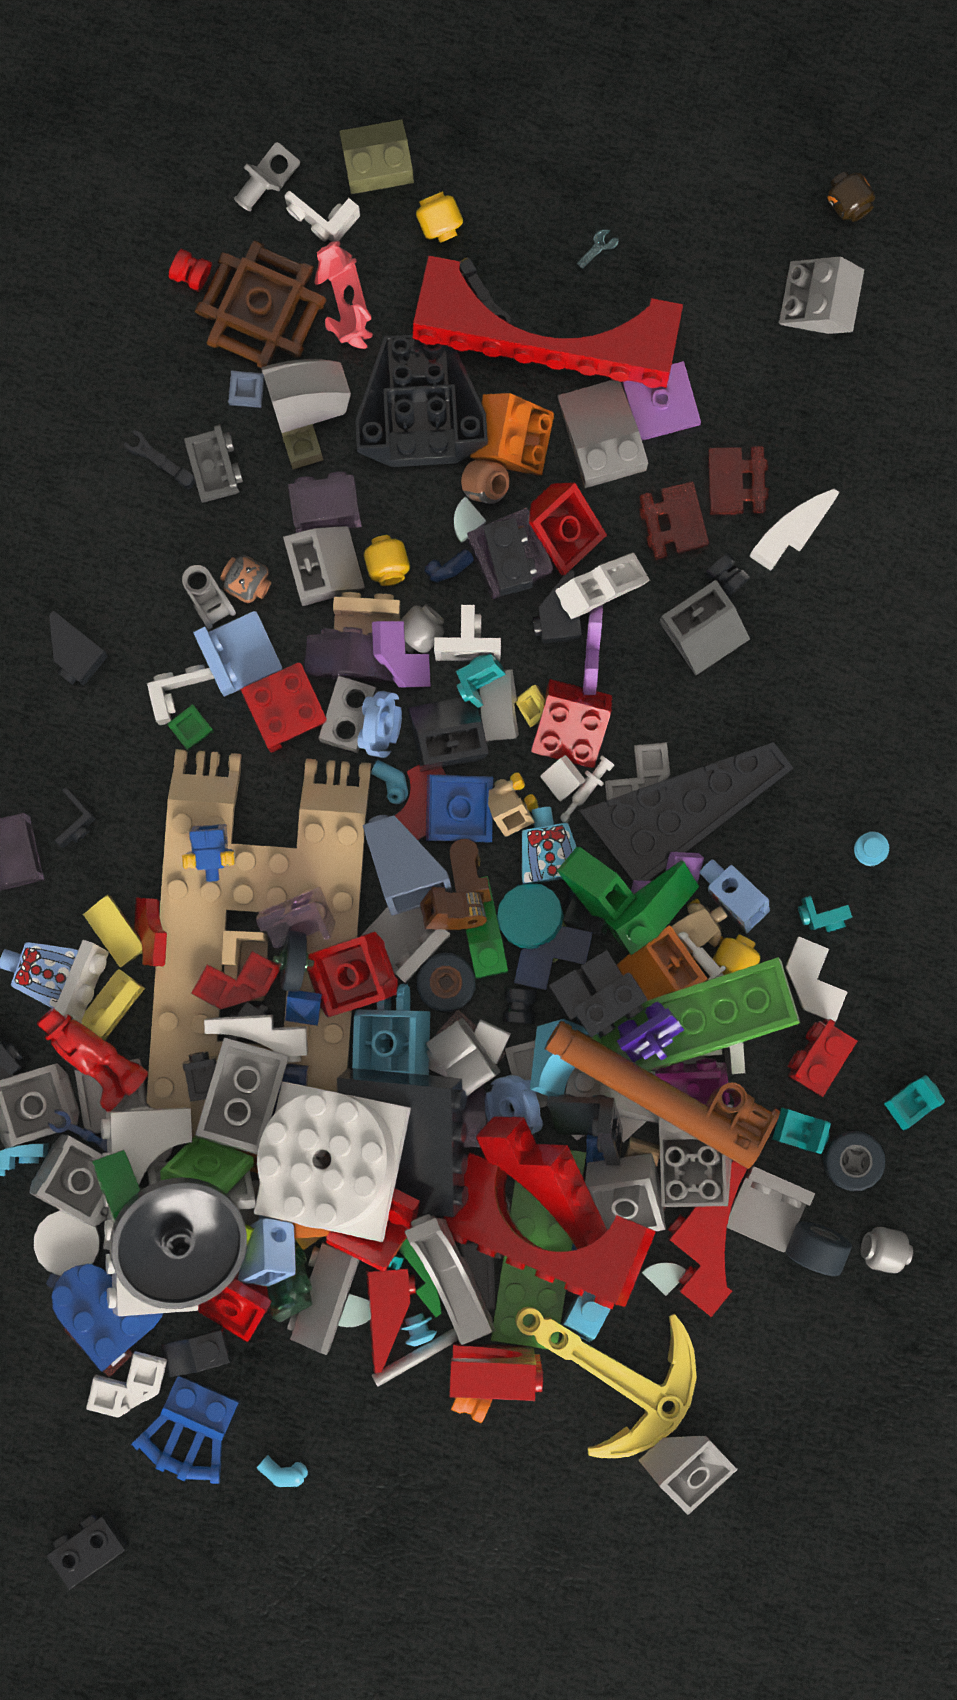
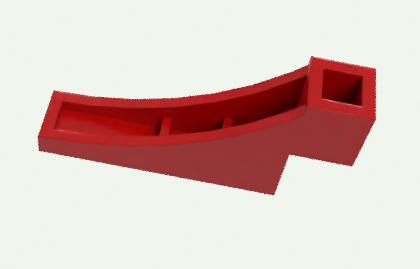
M494 1116L478 1133L476 1138L488 1163L495 1164L528 1190L556 1219L577 1249L592 1244L604 1235L607 1228L568 1145L536 1144L524 1117Z
M732 1160L728 1206L692 1207L685 1217L679 1214L668 1228L671 1232L668 1239L698 1263L695 1268L689 1266L678 1279V1282L682 1284L678 1290L710 1317L713 1316L732 1292L727 1287L724 1252L726 1229L731 1206L739 1184L747 1171L746 1167Z

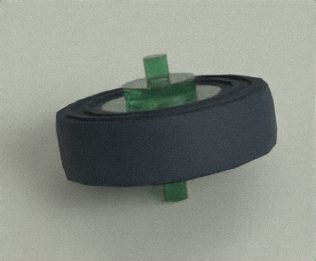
M288 931L280 956H274L273 962L279 963V970H281L280 981L283 990L299 991L302 986L304 972L306 973L307 966H314V960H308L307 937L303 932Z

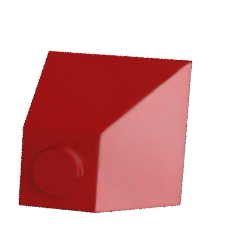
M576 483L551 484L531 503L529 524L561 575H566L607 536Z

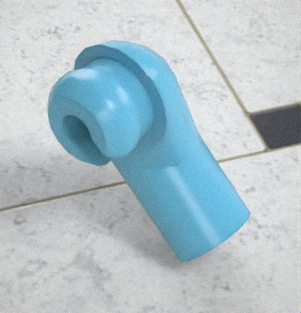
M377 760L371 774L386 782L387 799L395 805L404 802L409 792L404 773Z
M268 1455L256 1467L278 1487H297L304 1482V1478L308 1475L307 1467L303 1463L295 1462L291 1467L281 1468Z

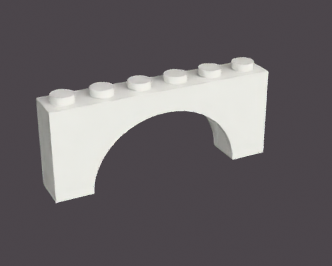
M191 1108L106 1112V1119L101 1120L102 1139H107V1153H103L102 1157L125 1150L139 1185L147 1168L160 1154L176 1145L192 1142ZM103 1194L104 1206L108 1207L105 1195ZM111 1213L110 1220H105L104 1224L106 1241L110 1240L114 1224ZM106 1254L107 1274H112V1288H107L108 1308H113V1313L117 1316L198 1311V1305L184 1309H164L138 1300L123 1287L115 1273L110 1254Z

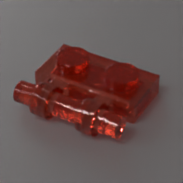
M752 447L751 460H742V448H709L710 515L742 514L743 501H753L754 513L766 512L765 500L769 499L768 488H765V471L768 470V460L764 459V447ZM752 472V488L743 489L742 473Z
M694 482L662 489L663 502L654 504L652 493L639 496L642 506L639 509L641 519L646 521L649 536L646 538L648 546L653 549L655 559L668 556L665 544L674 541L677 554L709 545ZM667 513L671 530L661 532L658 516Z

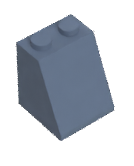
M379 815L371 818L368 821L369 823L362 825L391 916L421 907L420 902L432 887H443L445 892L453 893L447 871L394 815L390 817Z

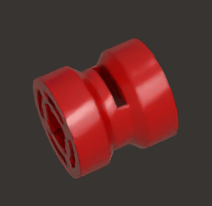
M180 249L170 267L169 278L176 282L184 281L188 283L191 289L199 292L209 277L212 262L204 258L196 259L192 256L191 252Z

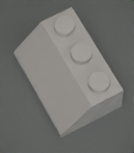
M326 1242L322 1243L321 1248L314 1247L308 1266L314 1267L310 1280L304 1278L298 1298L303 1299L299 1312L293 1310L287 1328L293 1331L291 1340L327 1355L331 1348L359 1259Z

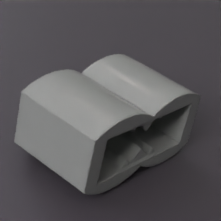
M463 1018L426 1043L429 1048L427 1055L436 1067L442 1066L448 1077L462 1078L463 1090L466 1091L467 1096L500 1073L492 1057L481 1045L477 1036Z

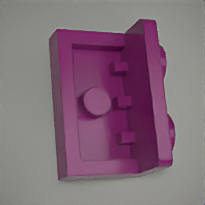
M712 1058L697 1060L696 1064L679 1062L658 1069L655 1072V1076L703 1104H706L715 1089L728 1083L726 1063H716V1059ZM727 1092L722 1094V1101L725 1105H728L730 1102L729 1093Z

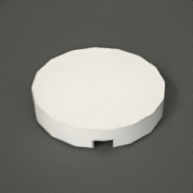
M61 1210L48 1215L39 1224L34 1235V1251L38 1261L47 1271L59 1276L74 1266L93 1264L99 1254L101 1236L97 1226L92 1227Z

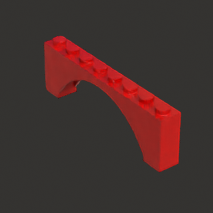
M428 256L413 323V339L427 345L441 344L451 346L458 351L472 350L483 352L489 357H509L521 363H540L552 369L566 368L579 371L581 374L588 376L597 374L611 377L619 382L628 380L642 383L650 388H667L683 304L651 298L650 306L639 315L607 332L581 338L544 337L514 327L490 311L476 297L460 272V261Z

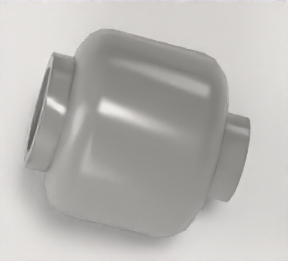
M426 604L423 607L413 606L400 620L404 621L405 650L409 653H413L415 650L420 653L429 652L434 646V637H442L444 634L443 618Z
M876 1227L871 1232L865 1234L861 1243V1256L871 1269L898 1273L905 1265L911 1262L913 1247L909 1245V1239L904 1232L886 1227Z

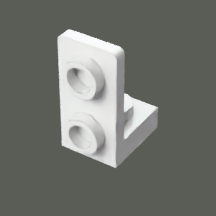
M291 191L285 194L286 204L288 205L287 211L298 221L305 219L312 225V232L323 241L327 239L331 242L339 241L360 217L359 206L349 198L343 205L339 203L333 208L328 216L329 222H327Z
M196 665L185 669L186 674L173 676V673H164L155 676L154 682L147 683L155 719L159 725L172 721L171 713L176 712L171 693L165 694V691L215 679L210 668L205 669L204 665Z

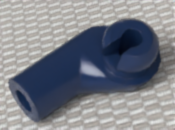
M463 549L443 566L438 560H432L425 567L424 571L430 576L429 580L438 583L458 575L474 561V558L468 550Z

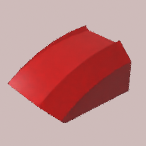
M375 931L306 955L307 973L314 993L322 994L321 1009L328 1018L385 1000L397 994L398 979L395 977L385 948V941Z

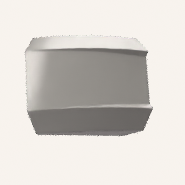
M303 359L261 367L281 433L337 417L347 411L351 392L341 362L323 359Z
M58 1063L0 1080V1139L6 1149L57 1133L47 1124L48 1122L54 1126L63 1124L64 1117L54 1112L55 1109L64 1110L70 1116L71 1123L77 1125L80 1114L69 1075Z
M62 1134L52 1144L49 1153L32 1180L29 1193L76 1219L96 1227L107 1219L109 1207L104 1206L103 1193L92 1164L93 1160L102 1158V1154L71 1136Z

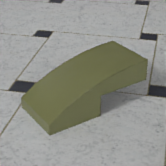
M313 424L282 433L292 469L323 461Z

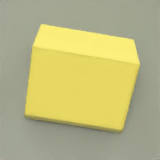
M533 685L518 696L515 702L530 728L539 723L545 705V695L538 685Z

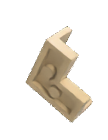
M223 930L221 964L224 965V973L237 979L251 951L267 958L269 936L262 932ZM265 996L250 1001H264Z

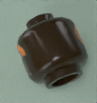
M845 171L837 175L830 182L833 187L829 190L827 198L841 219H851L852 222H855L874 208L872 203L875 200V193L861 173L848 175Z

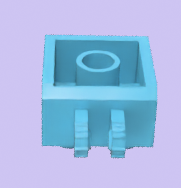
M400 984L398 987L396 1010H391V997L378 1001L377 1010H356L354 1015L352 1068L429 1075V1057L427 1055L429 1048L426 1043L430 1040V1011H410L411 994L408 984ZM390 1040H393V1048H390Z

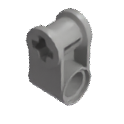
M193 565L185 570L182 576L184 588L195 605L193 606L208 630L213 628L212 624L228 614L231 616L236 614L223 590L218 587L212 575L205 567ZM196 574H202L207 578L206 585L199 590L193 589L189 585L190 579Z

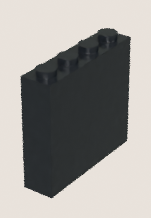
M348 1068L337 1077V1093L411 1108L394 1188L419 1200L418 1213L454 1217L466 1206L469 1194L468 1187L464 1186V1174L468 1167V1157L464 1154L467 1124L463 1122V1110L466 1107L467 1094L463 1090L462 1078Z

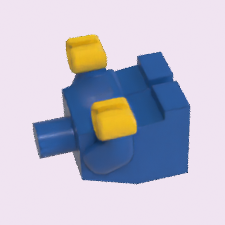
M227 825L193 826L189 832L192 851L182 855L183 868L196 867L197 870H205L206 881L220 880L219 869L224 868L228 864L234 865L235 853L232 849H228Z

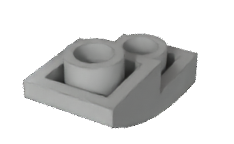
M504 669L506 675L480 688V697L484 704L481 706V718L486 741L515 739L519 735L514 706L517 696L513 669Z

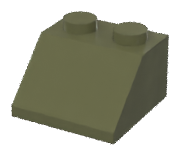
M402 120L339 131L351 194L414 183L409 147Z

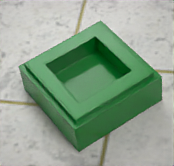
M193 704L167 724L188 751L213 732V729Z

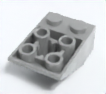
M659 1117L662 1207L728 1206L732 1159Z

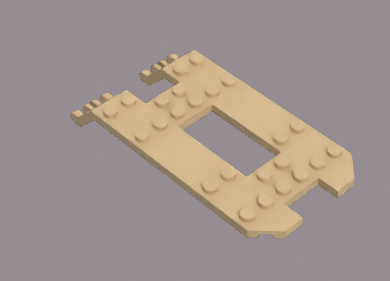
M181 749L175 750L174 769L167 802L159 916L162 928L167 932L166 959L164 967L156 966L146 1103L155 1109L191 1108L192 1138L196 1134L206 1099L190 1102L183 1062L189 1060L188 1055L208 1051L209 1057L217 1056L218 1060L223 1041L218 1040L219 1034H205L204 1025L206 1018L220 1017V1009L197 998L191 992L206 964L223 972V964H221L223 930L226 931L227 910L292 914L291 931L306 934L307 954L358 936L365 838L362 825L366 824L371 763L361 762L359 765V787L347 786L350 774V763L348 761H342L340 784L334 785L336 761L334 760L327 762L326 784H315L318 761L306 758L299 810L297 848L232 844L234 810L241 773V754L231 753L228 761L229 776L217 777L220 765L219 752H211L209 776H204L206 751L197 752L196 775L185 774L188 752ZM226 824L228 849L234 851L235 863L234 865L228 864L224 868L219 869L220 880L209 882L206 881L205 870H197L196 867L183 868L182 855L192 851L189 833L192 827ZM305 964L303 982L299 991L314 993ZM320 1008L318 1026L284 1021V1027L307 1026L308 1054L301 1056L300 1062L288 1063L309 1066L308 1087L337 1092V1077L348 1069L352 1010L328 1018ZM242 1042L245 1044L273 1051L260 1043Z

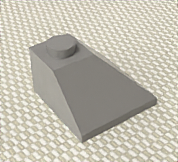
M706 1436L662 1438L639 1459V1462L657 1484L687 1514H690L737 1471L735 1466Z

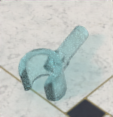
M600 230L595 234V244L577 263L582 269L603 249H613L617 246L618 238H612L607 244L604 242V237L610 230Z

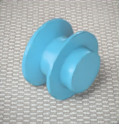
M878 832L865 833L855 843V856L864 865H877L884 861L889 853L888 841Z
M422 1312L405 1318L406 1325L400 1328L409 1332L410 1338L405 1343L411 1346H418L431 1341L437 1333L435 1330H429L427 1326L432 1317L425 1318Z

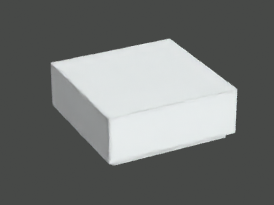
M566 755L540 776L559 801L565 799L586 781Z

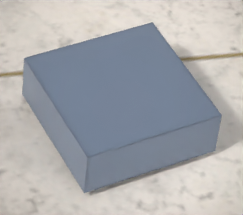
M231 371L229 405L261 408L264 385L263 373Z

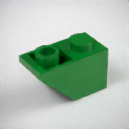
M576 847L557 869V872L592 916L616 921L635 898V895L616 872L581 847Z

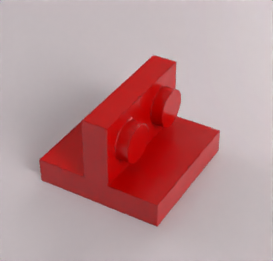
M238 1271L232 1282L222 1292L198 1305V1312L248 1342L277 1296L279 1289L273 1285L261 1286L242 1283L238 1280Z

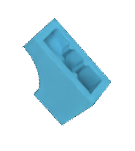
M561 1019L565 1023L572 1026V1029H577L588 1036V1033L586 1032L584 1027L577 1025L573 1022H570L568 1020ZM561 1020L537 1026L530 1090L548 1097L564 1094L569 1076L575 1068L560 1059V1056H555L544 1049L550 1035Z

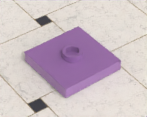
M684 361L671 365L667 388H650L642 383L628 380L622 382L642 441L701 425Z

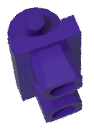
M655 1002L646 1008L645 1014L649 1020L644 1024L638 1026L634 1020H627L618 1026L621 1038L617 1042L633 1063L642 1057L646 1060L655 1053L661 1060H664L668 1057L664 1048L674 1042L672 1039L674 1036L684 1031L683 1026L668 1008L665 1009L659 1002Z

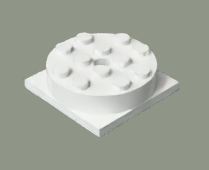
M282 1081L275 1114L265 1127L259 1143L257 1167L260 1187L254 1214L289 1221L310 1228L325 1229L383 1242L411 1108ZM329 1152L331 1163L325 1169L322 1160L316 1159V1157L323 1158V1155Z

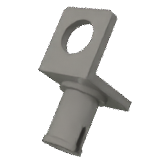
M276 142L258 166L250 164L244 166L251 177L237 196L234 197V200L247 211H251L266 189L281 190L300 165V160L283 145ZM277 155L285 156L288 162L286 171L281 174H276L271 168V161Z

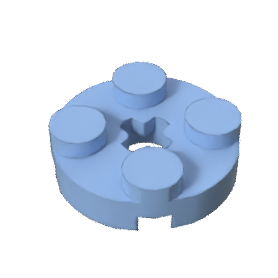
M379 691L374 697L367 696L363 702L362 712L365 718L363 729L359 732L357 742L358 747L365 749L370 756L387 757L391 753V751L386 750L389 743L396 744L401 728L402 710L401 707L395 706L394 699L399 700L398 695L395 693Z
M516 1075L495 1079L491 1083V1085H494L491 1092L486 1093L485 1113L488 1122L494 1116L524 1117L532 1135L535 1132H539L542 1129L543 1121L540 1116L537 1092L530 1090L531 1080H524ZM510 1105H513L514 1111H511Z

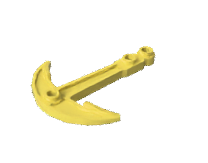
M524 1307L517 1313L515 1322L523 1334L534 1335L535 1340L539 1344L565 1360H573L645 1409L644 1415L631 1430L625 1427L610 1439L587 1448L589 1456L622 1458L654 1447L662 1438L667 1437L673 1432L684 1418L691 1405L697 1375L692 1342L684 1325L675 1314L669 1316L671 1340L668 1361L671 1363L664 1383L660 1385L581 1341L578 1334L552 1318H543L536 1308ZM532 1314L534 1315L533 1324L529 1326L524 1325V1316ZM557 1331L561 1332V1341L553 1343L551 1335ZM666 1401L673 1402V1408L669 1412H664L662 1409Z

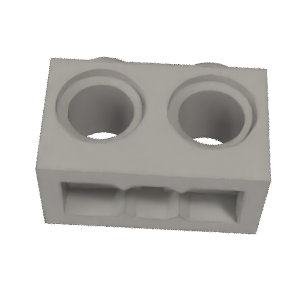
M338 676L326 713L327 722L322 726L319 740L322 743L358 753V735L361 729H363L365 716L362 712V706L352 708L347 704V699L355 692L363 694L365 698L367 696L374 697L377 689L374 686ZM349 723L356 728L353 737L342 739L337 735L338 728L342 724Z

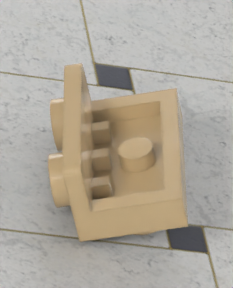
M343 592L341 597H334V634L337 636L373 637L372 622L400 621V600H394V596L390 594H375L374 599L361 598L360 593Z

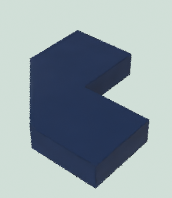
M562 926L556 937L549 943L546 942L534 949L524 948L520 953L514 983L546 990L553 958L581 965L586 963L592 932Z

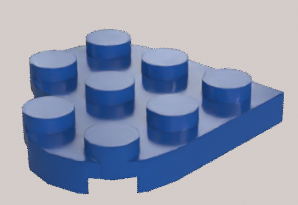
M92 1264L74 1266L63 1272L55 1282L51 1295L52 1309L60 1323L99 1370L103 1371L154 1328L162 1318L163 1313L117 1316L113 1313V1308H108L107 1288H112V1276L107 1274L102 1268Z

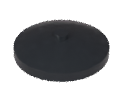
M194 1178L166 1179L139 1191L119 1212L110 1235V1257L115 1273L123 1287L138 1300L164 1309L189 1308L217 1296L237 1275L244 1261L247 1248L246 1227L234 1201L217 1186Z

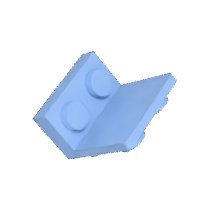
M255 611L208 632L206 627L193 632L224 697L282 670V665Z

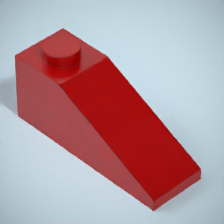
M401 1267L398 1270L388 1268L385 1271L378 1269L366 1270L371 1313L370 1332L374 1373H382L410 1305V1295L416 1294L414 1274L408 1275V1268Z

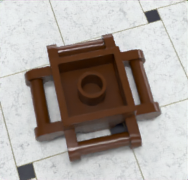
M255 240L251 244L246 257H242L241 260L229 254L221 253L217 261L219 267L203 301L198 302L195 313L216 321L208 337L207 345L216 349L218 346L254 361L259 368L271 364L277 348L288 355L300 358L304 350L302 347L314 318L318 310L323 309L327 300L322 295L305 288L311 278L314 266L305 262L300 264L265 249L264 244ZM258 260H261L267 264L277 267L297 277L295 280L291 279L285 275H282L269 268L259 265L256 262H258ZM230 271H236L219 309L215 308L216 301ZM299 299L307 302V305L291 340H288L282 336L285 334L293 317ZM228 326L266 343L263 350L260 351L224 335L226 327Z

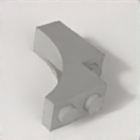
M428 1214L411 1222L413 1228L406 1230L405 1234L410 1245L427 1269L448 1312L461 1345L468 1344L495 1332V1327L465 1257L460 1256L446 1219L435 1218V1215L430 1216Z

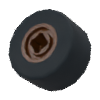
M439 953L428 958L420 967L417 975V990L421 999L430 1008L439 1012H454L463 1008L471 1000L475 991V974L471 965L463 957L453 953Z

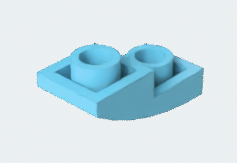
M49 1143L21 1145L1 1150L0 1176H5V1170L15 1169V1157H19V1163H39V1157L47 1156Z

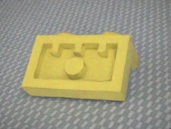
M117 970L85 1011L81 1020L82 1024L106 1040L145 988L122 970Z

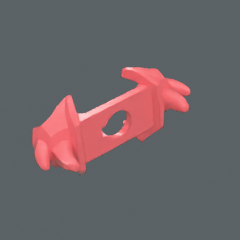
M332 241L317 252L318 268L314 283L319 285L327 279L331 281L341 320L338 322L327 317L325 319V326L328 331H333L341 343L347 342L356 348L366 349L367 344L363 340L369 339L373 335L372 332L365 329L366 323L371 320V314L366 308L355 266L357 260L352 258L349 252L339 247L340 241ZM348 285L354 290L353 305L351 306L345 302L343 295Z

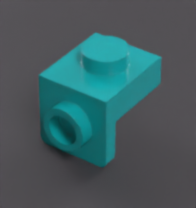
M491 653L474 658L469 665L456 671L461 682L457 684V688L465 702L470 700L477 708L483 706L484 704L477 689L506 675L502 664Z
M811 896L801 899L802 906L798 907L803 925L809 924L811 931L825 927L827 932L846 927L844 921L852 918L849 905L816 914Z
M925 1075L908 1084L884 1104L904 1131L931 1110L941 1106L945 1100L941 1096L936 1084Z
M781 1108L772 1140L822 1154L824 1146L829 1139L831 1123Z

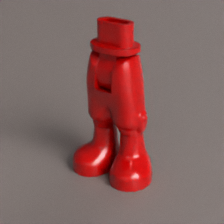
M53 1007L37 1022V1025L47 1033L45 1038L47 1040L51 1039L52 1046L62 1058L82 1074L93 1077L101 1085L103 1090L99 1103L105 1111L113 1110L125 1095L130 1096L146 1079L148 1071L140 1064L131 1062L118 1054L114 1046L85 1025L74 1020L69 1014L63 1016Z

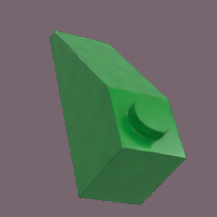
M681 860L634 894V900L616 921L602 919L616 941L632 955L660 935L699 888V885L685 862Z
M488 876L486 877L488 879L491 901L483 902L487 921L482 926L466 929L476 979L508 973Z

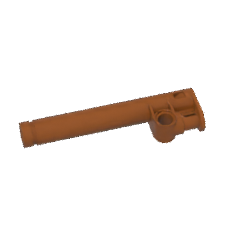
M562 1020L553 1030L544 1048L747 1169L759 1157L780 1115V1111L776 1108L769 1111L754 1102L755 1098L747 1094L740 1084L734 1082L715 1089L706 1104H703L581 1031L572 1029V1026ZM723 1092L732 1095L734 1099L732 1108L727 1107L723 1103Z

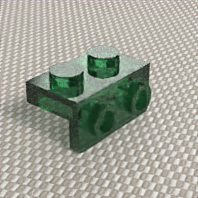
M295 1245V1274L271 1286H267L268 1297L271 1300L272 1318L278 1322H282L313 1305L310 1294L312 1285L305 1268L307 1258L299 1245Z

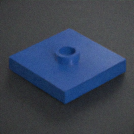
M427 775L426 841L456 842L460 839H469L473 842H492L493 817L488 806L489 790L493 789V777Z

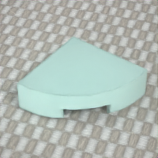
M466 496L458 504L454 514L455 533L461 543L486 524V520Z
M663 1262L647 1267L642 1273L667 1296L679 1283L678 1279L686 1269L674 1263Z
M349 1293L338 1326L356 1327L371 1319L369 1300Z

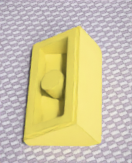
M106 895L83 914L120 968L142 954L140 937L111 896Z

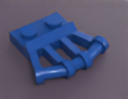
M182 1375L177 1376L160 1416L131 1445L136 1450L140 1448L156 1465L157 1470L164 1472L166 1469L177 1474V1479L184 1482L186 1479L210 1480L211 1484H219L222 1440L239 1401ZM167 1420H171L176 1424L162 1453L149 1438ZM186 1427L197 1432L183 1463L172 1458L171 1455L183 1428ZM205 1436L211 1438V1467L192 1466Z

